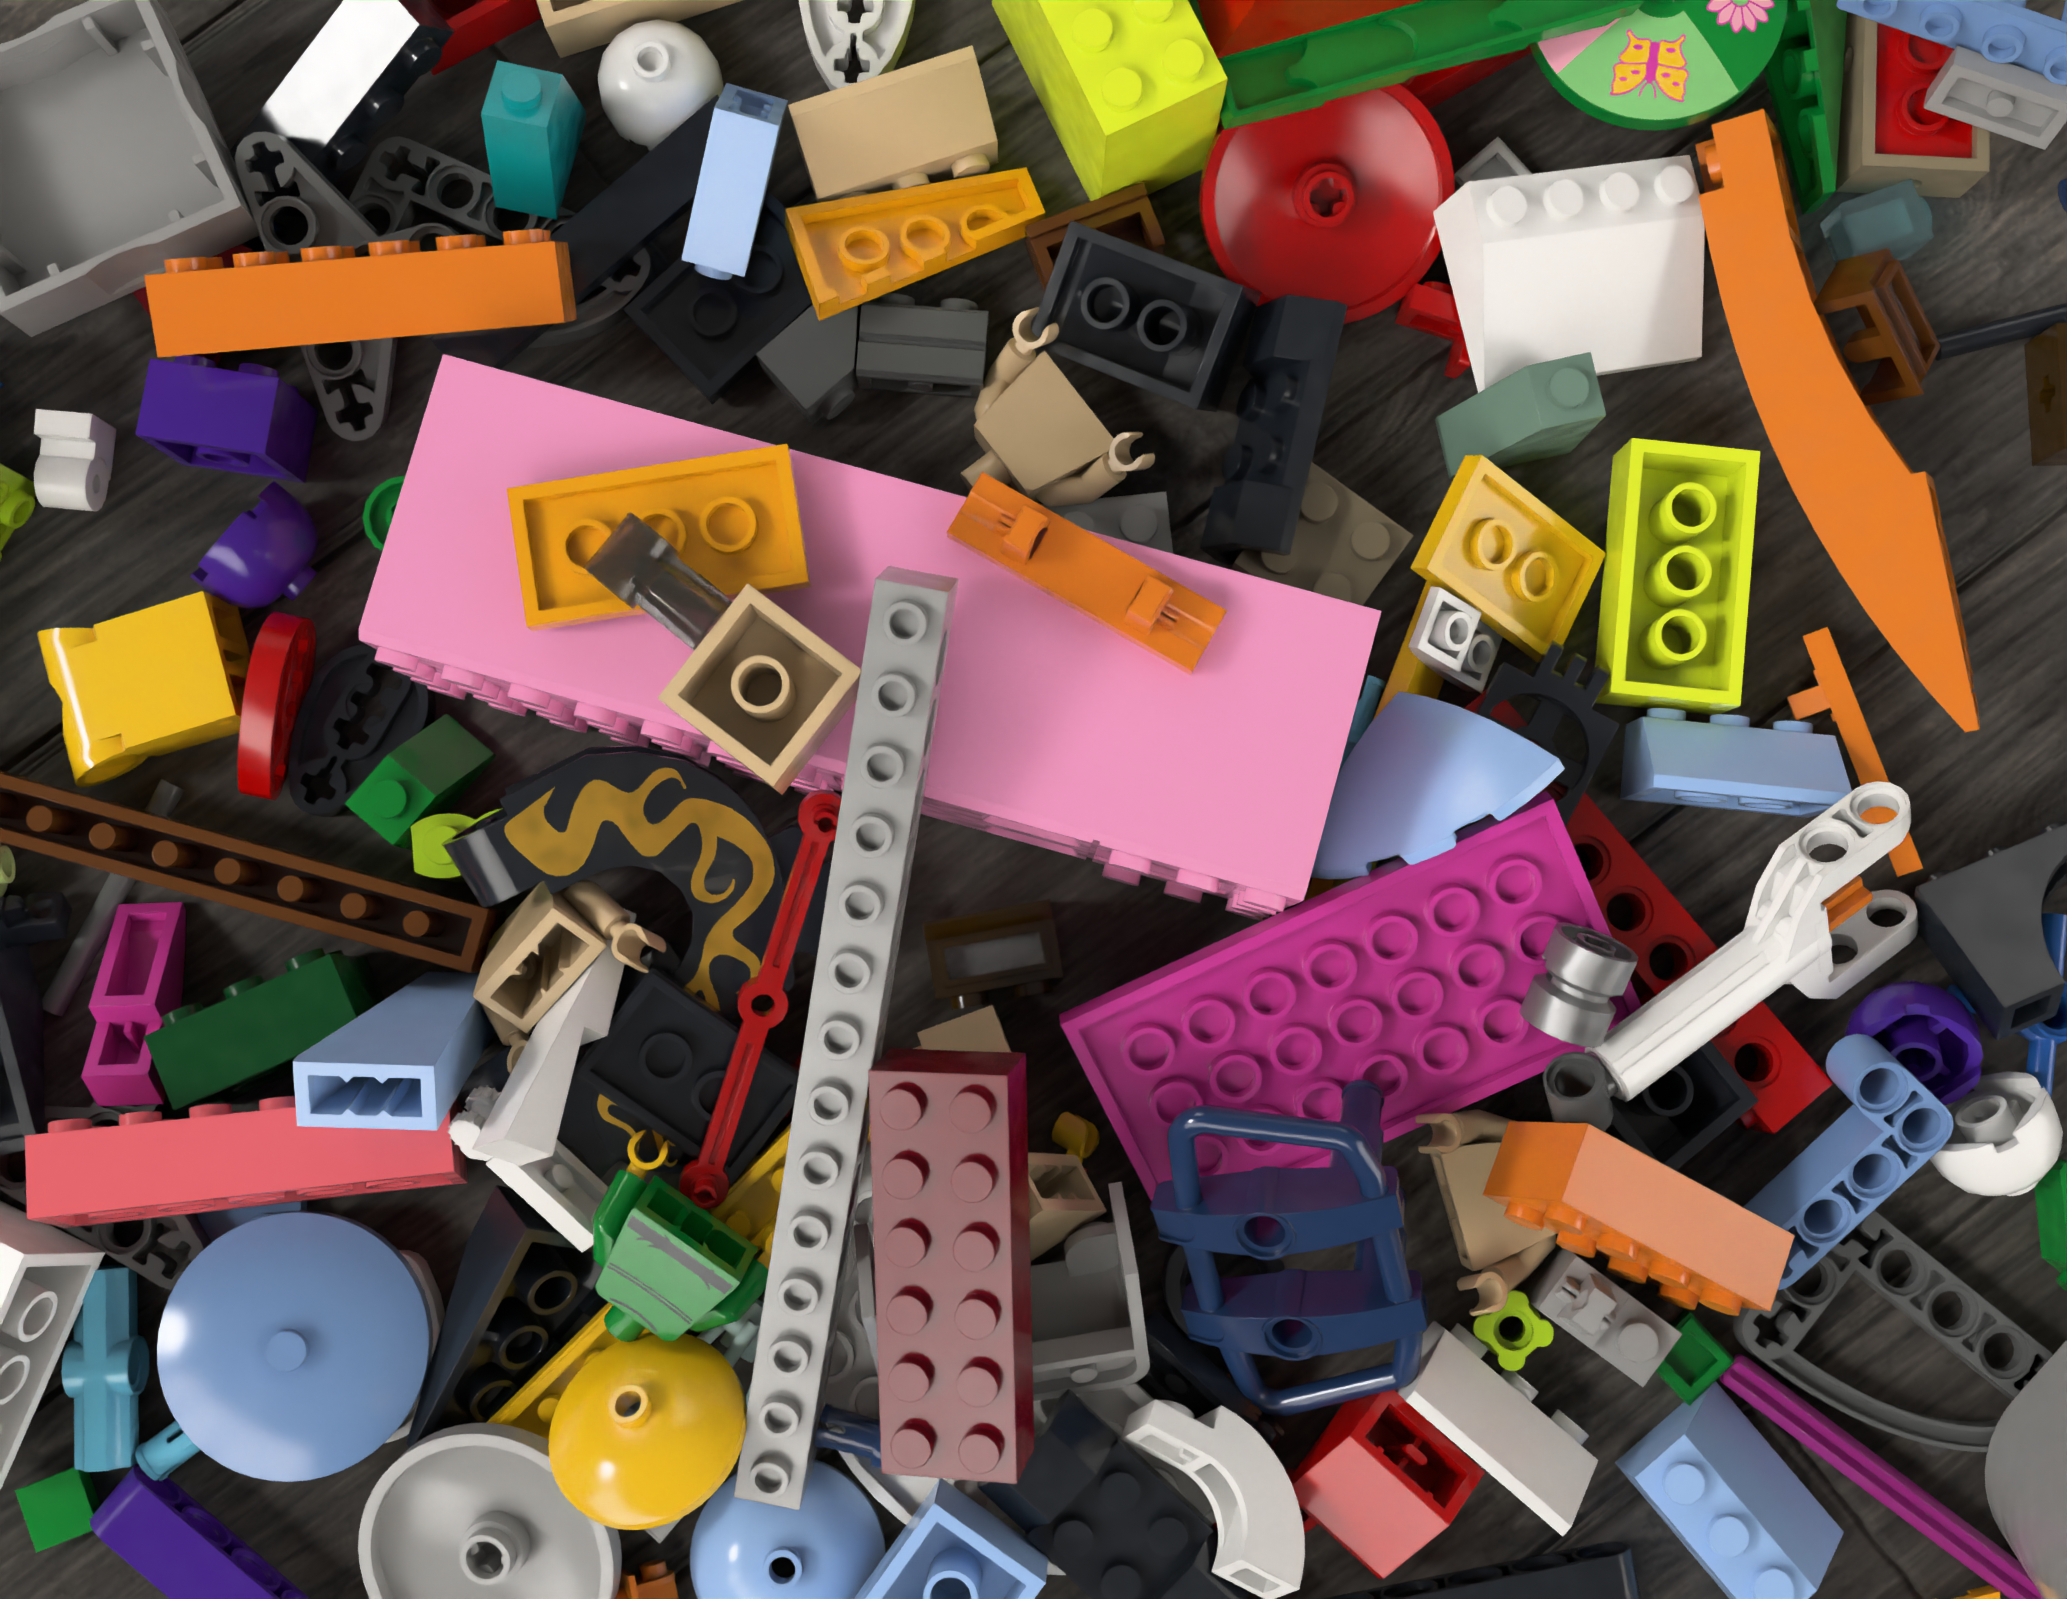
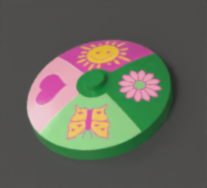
M1643 0L1644 3L1632 15L1615 19L1606 26L1529 45L1538 66L1551 85L1566 100L1586 114L1605 123L1623 128L1652 131L1675 129L1703 121L1733 104L1751 87L1772 57L1785 25L1788 0Z

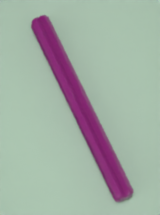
M1735 1354L1733 1356L1735 1361L1719 1377L1721 1383L2009 1599H2043L2017 1559L1749 1358L1744 1357L1742 1354Z

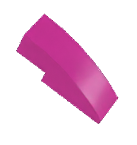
M182 902L118 905L89 1003V1009L97 1024L81 1075L98 1106L164 1104L166 1090L143 1036L165 1027L162 1017L169 1012L181 1008L186 936V909Z

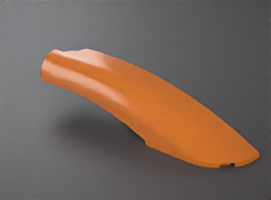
M1761 109L1712 124L1714 139L1695 144L1705 193L1698 196L1717 284L1733 343L1751 396L1771 445L1813 529L1869 617L1904 663L1965 732L1979 730L1978 703L1975 692L1972 693L1974 682L1971 660L1933 477L1926 471L1919 473L1912 471L1881 427L1870 406L1864 405L1859 396L1861 390L1847 367L1825 315H1818L1814 301L1818 294L1804 254L1780 134L1765 110Z

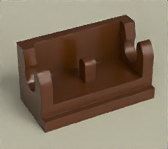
M1143 182L1025 226V247L1044 293L1070 221L1080 223L1164 255L1161 248L1165 244L1164 237Z

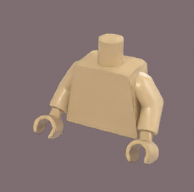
M1039 307L1032 308L1016 316L1012 330L1014 338L1007 342L987 373L983 389L974 408L977 420L974 424L975 439L986 454L961 472L960 476L970 491L981 472H984L1005 485L1010 483L1015 491L1035 502L1040 501L1049 507L1090 504L1125 479L1126 471H1139L1150 468L1154 464L1155 455L1154 453L1143 454L1133 461L1129 453L1131 443L1141 438L1143 433L1124 432L1113 438L1046 351L1036 357L1034 348L1053 342L1058 336L1059 327L1057 323L1050 324L1044 329L1041 337H1037L1031 330V320L1038 313Z
M583 879L554 894H550L544 881L540 882L489 941L473 992V998L480 1002L503 1045L512 1046L507 1058V1069L510 1074L530 1038L529 1034L532 1032V1027L605 949L607 940L613 939L612 953L617 960L644 973H647L649 969L640 961L643 947L648 944L663 953L666 951V943L663 938L637 924L630 923V915L599 884L593 881Z
M1480 1109L1451 1114H1419L1415 1118L1416 1124L1429 1123L1432 1127L1433 1137L1429 1145L1418 1146V1150L1420 1153H1430L1461 1264L1472 1271L1483 1269L1479 1274L1461 1277L1457 1281V1287L1459 1291L1477 1288L1479 1303L1474 1309H1470L1469 1312L1472 1316L1500 1311L1506 1304L1507 1294L1524 1282L1555 1248L1557 1234L1543 1227L1542 1231H1538L1508 1220L1504 1217L1506 1207L1483 1195L1509 1121L1515 1120Z

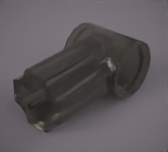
M629 512L583 568L628 606L634 609L638 605L694 651L728 609L732 601L701 574H697L677 558L680 553L661 535Z

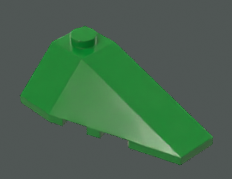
M1788 0L1785 25L1772 57L1763 69L1803 215L1815 212L1836 191L1847 11L1837 7L1838 0Z

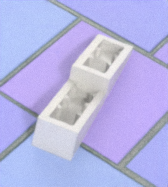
M624 909L630 915V923H634L636 914ZM613 939L607 940L605 949L538 1021L472 1147L473 1150L518 1166L553 1155L579 1046L608 1035L625 964L617 960L612 953Z

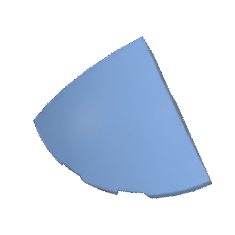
M1399 691L1369 725L1349 754L1337 776L1311 877L1321 879H1353L1369 875L1372 868L1371 862L1387 859L1395 855L1402 857L1409 865L1435 857L1456 846L1457 836L1455 831L1468 823L1478 821L1488 814H1492L1499 821L1505 819L1548 786L1565 768L1556 756L1492 720L1437 699Z

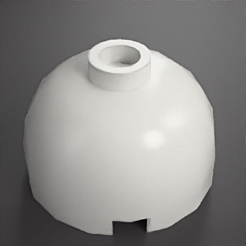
M661 19L635 23L617 34L602 54L598 71L601 103L606 116L621 137L629 142L632 140L636 144L645 145L650 151L716 95L720 97L724 89L718 61L703 39L683 24Z
M2007 1071L1983 1075L1973 1087L1974 1092L1966 1094L1960 1100L1945 1106L1953 1117L1954 1127L1949 1140L1930 1160L1943 1177L1968 1193L1986 1196L2021 1195L2033 1189L2058 1159L2063 1137L2058 1114L2049 1093L2044 1087L2041 1088L2036 1077L2029 1073Z

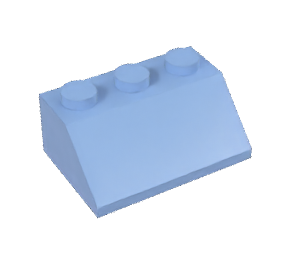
M1651 708L1647 709L1646 717H1640L1626 724L1620 799L1809 818L1825 812L1852 792L1835 736L1813 734V724L1775 721L1773 722L1772 730L1749 727L1750 718L1745 716L1711 715L1710 723L1686 721V712L1683 710Z
M1716 1381L1690 1406L1683 1402L1615 1462L1729 1599H1809L1817 1592L1844 1532Z

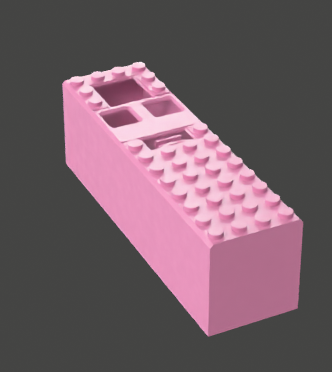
M443 354L359 626V640L377 650L374 658L375 661L393 667L395 672L410 676V680L426 685L427 689L463 700H465L466 693L469 692L474 694V698L488 702V706L520 716H526L527 709L537 711L536 715L549 719L551 724L581 733H587L588 726L590 725L598 728L600 733L611 736L610 740L627 746L638 745L648 748L650 739H652L651 742L662 746V750L684 755L704 767H709L711 757L713 756L716 757L717 761L725 763L726 768L733 770V774L766 783L658 699L661 692L735 599L531 631L526 627L506 488L776 445ZM790 449L811 587L764 594L765 597L861 669L875 578L888 566L959 579L921 814L1081 859L1092 858V862L1104 865L1103 877L1121 883L1139 886L1141 875L1166 882L1163 893L1179 899L1201 903L1203 892L1228 899L1226 911L1252 919L1262 920L1263 917L1269 918L1270 914L1276 915V912H1283L1285 908L1304 900L1380 619V610L1088 531L1227 610L1192 674L1189 675L947 537V530L967 497ZM1044 528L1038 533L1029 556L1030 559L1047 532ZM856 701L790 784V786L795 787L794 791L805 795L820 789L833 792L834 790L843 791Z

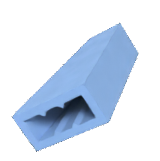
M427 972L299 1054L293 1061L297 1126L437 1131L495 1033L494 1027L480 1002L473 998L479 973Z

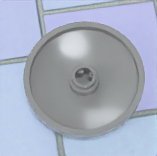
M470 1423L445 1428L428 1435L406 1450L381 1476L366 1502L361 1518L358 1540L359 1564L369 1599H615L619 1588L622 1567L618 1529L601 1525L583 1515L561 1492L551 1470L548 1449L549 1440L527 1430L509 1425Z

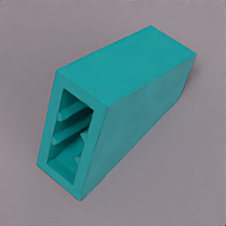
M497 60L481 111L495 207L557 220L587 119L586 110L563 74Z

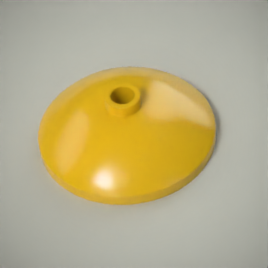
M648 1332L642 1333L633 1342L619 1341L607 1347L586 1363L574 1376L563 1392L551 1421L548 1443L549 1460L555 1481L561 1492L583 1515L601 1525L615 1529L643 1530L671 1523L691 1513L708 1500L723 1484L741 1452L747 1427V1405L741 1382L732 1366L717 1349L692 1335L683 1333L675 1341H664L654 1333ZM641 1402L640 1408L635 1414L624 1417V1413L630 1406Z

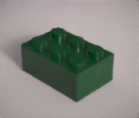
M323 948L314 949L286 961L285 966L288 972L266 981H264L262 975H257L225 988L223 992L226 1000L203 1008L201 1002H197L164 1015L162 1020L165 1027L143 1037L173 1110L189 1109L194 1106L207 1104H225L292 1074L293 1061L299 1054L385 1000L368 958L344 955L342 950L325 954Z

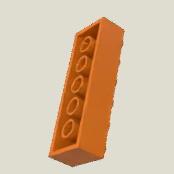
M529 229L503 232L504 245L486 247L485 235L470 234L436 237L437 251L421 252L420 240L368 243L370 256L356 257L354 246L339 245L301 248L302 262L290 263L288 251L232 254L234 268H224L222 257L164 260L166 273L144 275L157 357L577 320L568 242L551 241L550 230Z

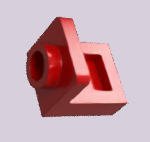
M1425 282L1423 285L1416 283L1401 299L1394 323L1452 341L1443 375L1456 379L1470 367L1471 362L1452 286L1440 282Z

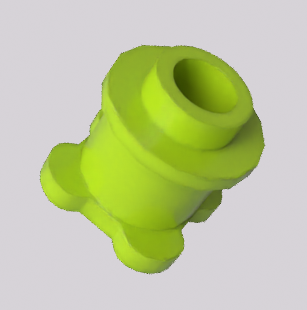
M1512 1290L1507 1294L1506 1304L1500 1311L1477 1315L1473 1322L1475 1336L1481 1340L1489 1351L1498 1356V1363L1501 1367L1509 1371L1521 1369L1525 1364V1357L1537 1347L1548 1346L1554 1336L1552 1325L1547 1320L1540 1319L1538 1311L1529 1302L1528 1297L1518 1290ZM1508 1316L1518 1317L1520 1320L1518 1332L1512 1336L1501 1335L1499 1332L1501 1321Z

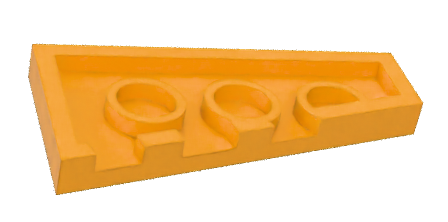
M1025 167L786 208L785 227L818 320L820 321L1025 238V226L1045 219L1046 212L1029 172Z

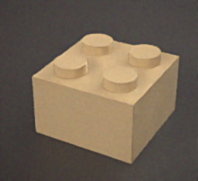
M747 583L661 692L658 699L783 795L857 700L861 669Z

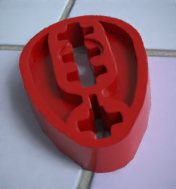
M273 612L267 617L257 636L247 672L239 729L238 789L241 794L275 801L284 786L289 771V753L293 729L302 701L312 683L315 667L316 631L314 623L310 618Z

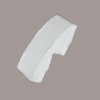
M1431 586L1408 647L1422 663L1463 691L1482 693L1503 637L1479 621L1480 611L1444 589Z

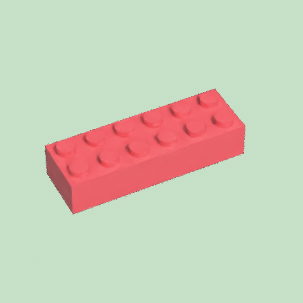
M295 1096L260 1100L259 1111L252 1112L232 1111L231 1104L194 1106L189 1108L190 1118L177 1120L162 1119V1112L159 1111L125 1113L119 1115V1126L111 1127L92 1126L91 1119L52 1121L48 1123V1133L25 1136L27 1219L62 1228L468 1183L466 1155L460 1150L459 1145H454L455 1142L450 1139L451 1135L448 1133L450 1129L448 1126L458 1112H463V1109L455 1099L437 1131L297 1126Z

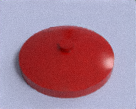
M1395 84L1329 100L1320 107L1224 130L1222 124L1212 141L1203 166L1199 199L1201 222L1209 249L1228 280L1262 292L1257 306L1287 294L1338 301L1348 305L1343 323L1346 324L1362 320L1391 306L1405 296L1427 273L1441 250L1433 211L1455 193L1454 171L1446 140L1431 113L1409 90L1400 84Z

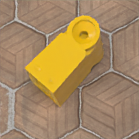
M200 591L94 624L93 628H55L41 630L37 633L49 682L63 703V737L75 784L79 787H91L115 779L141 764L147 757L161 756L239 733L243 696L251 655L238 606L230 605L210 593Z

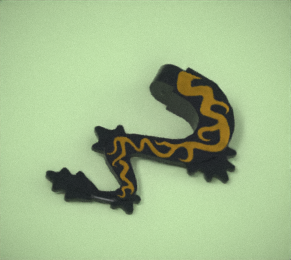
M630 745L587 747L506 787L504 790L507 795L499 799L503 809L470 825L442 843V846L482 907L504 901L542 881L546 884L550 894H554L604 869L633 865L661 872L681 889L692 911L691 938L679 964L670 973V976L726 1016L732 1018L739 1011L737 1000L738 992L742 985L750 978L758 975L800 846L803 831L798 826L790 825L767 837L757 815L736 789L716 773L684 755ZM825 861L822 864L793 956L795 952L800 951L817 956L832 861ZM792 959L783 984L786 991H789L795 983ZM572 1075L569 1096L566 1099L557 1136L559 1142L565 1146L574 1147L581 1152L586 1163L585 1166L599 1179L620 1160L627 1165L630 1164L631 1161L627 1152L629 1141L634 1134L642 1130H647L637 1147L640 1159L651 1163L659 1157L661 1148L665 1141H668L667 1139ZM669 1142L670 1153L668 1159L660 1167L649 1169V1171L681 1173L683 1168L695 1159ZM765 1146L759 1149L749 1164L766 1148Z

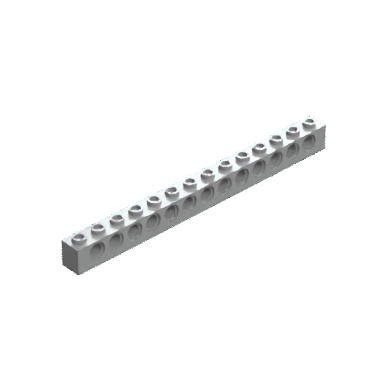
M888 566L875 578L746 1413V1434L740 1452L734 1497L799 1510L814 1469L817 1447L814 1445L817 1428L821 1426V1421L819 1420L824 1408L870 1127L868 1070L881 1059L958 589V578Z

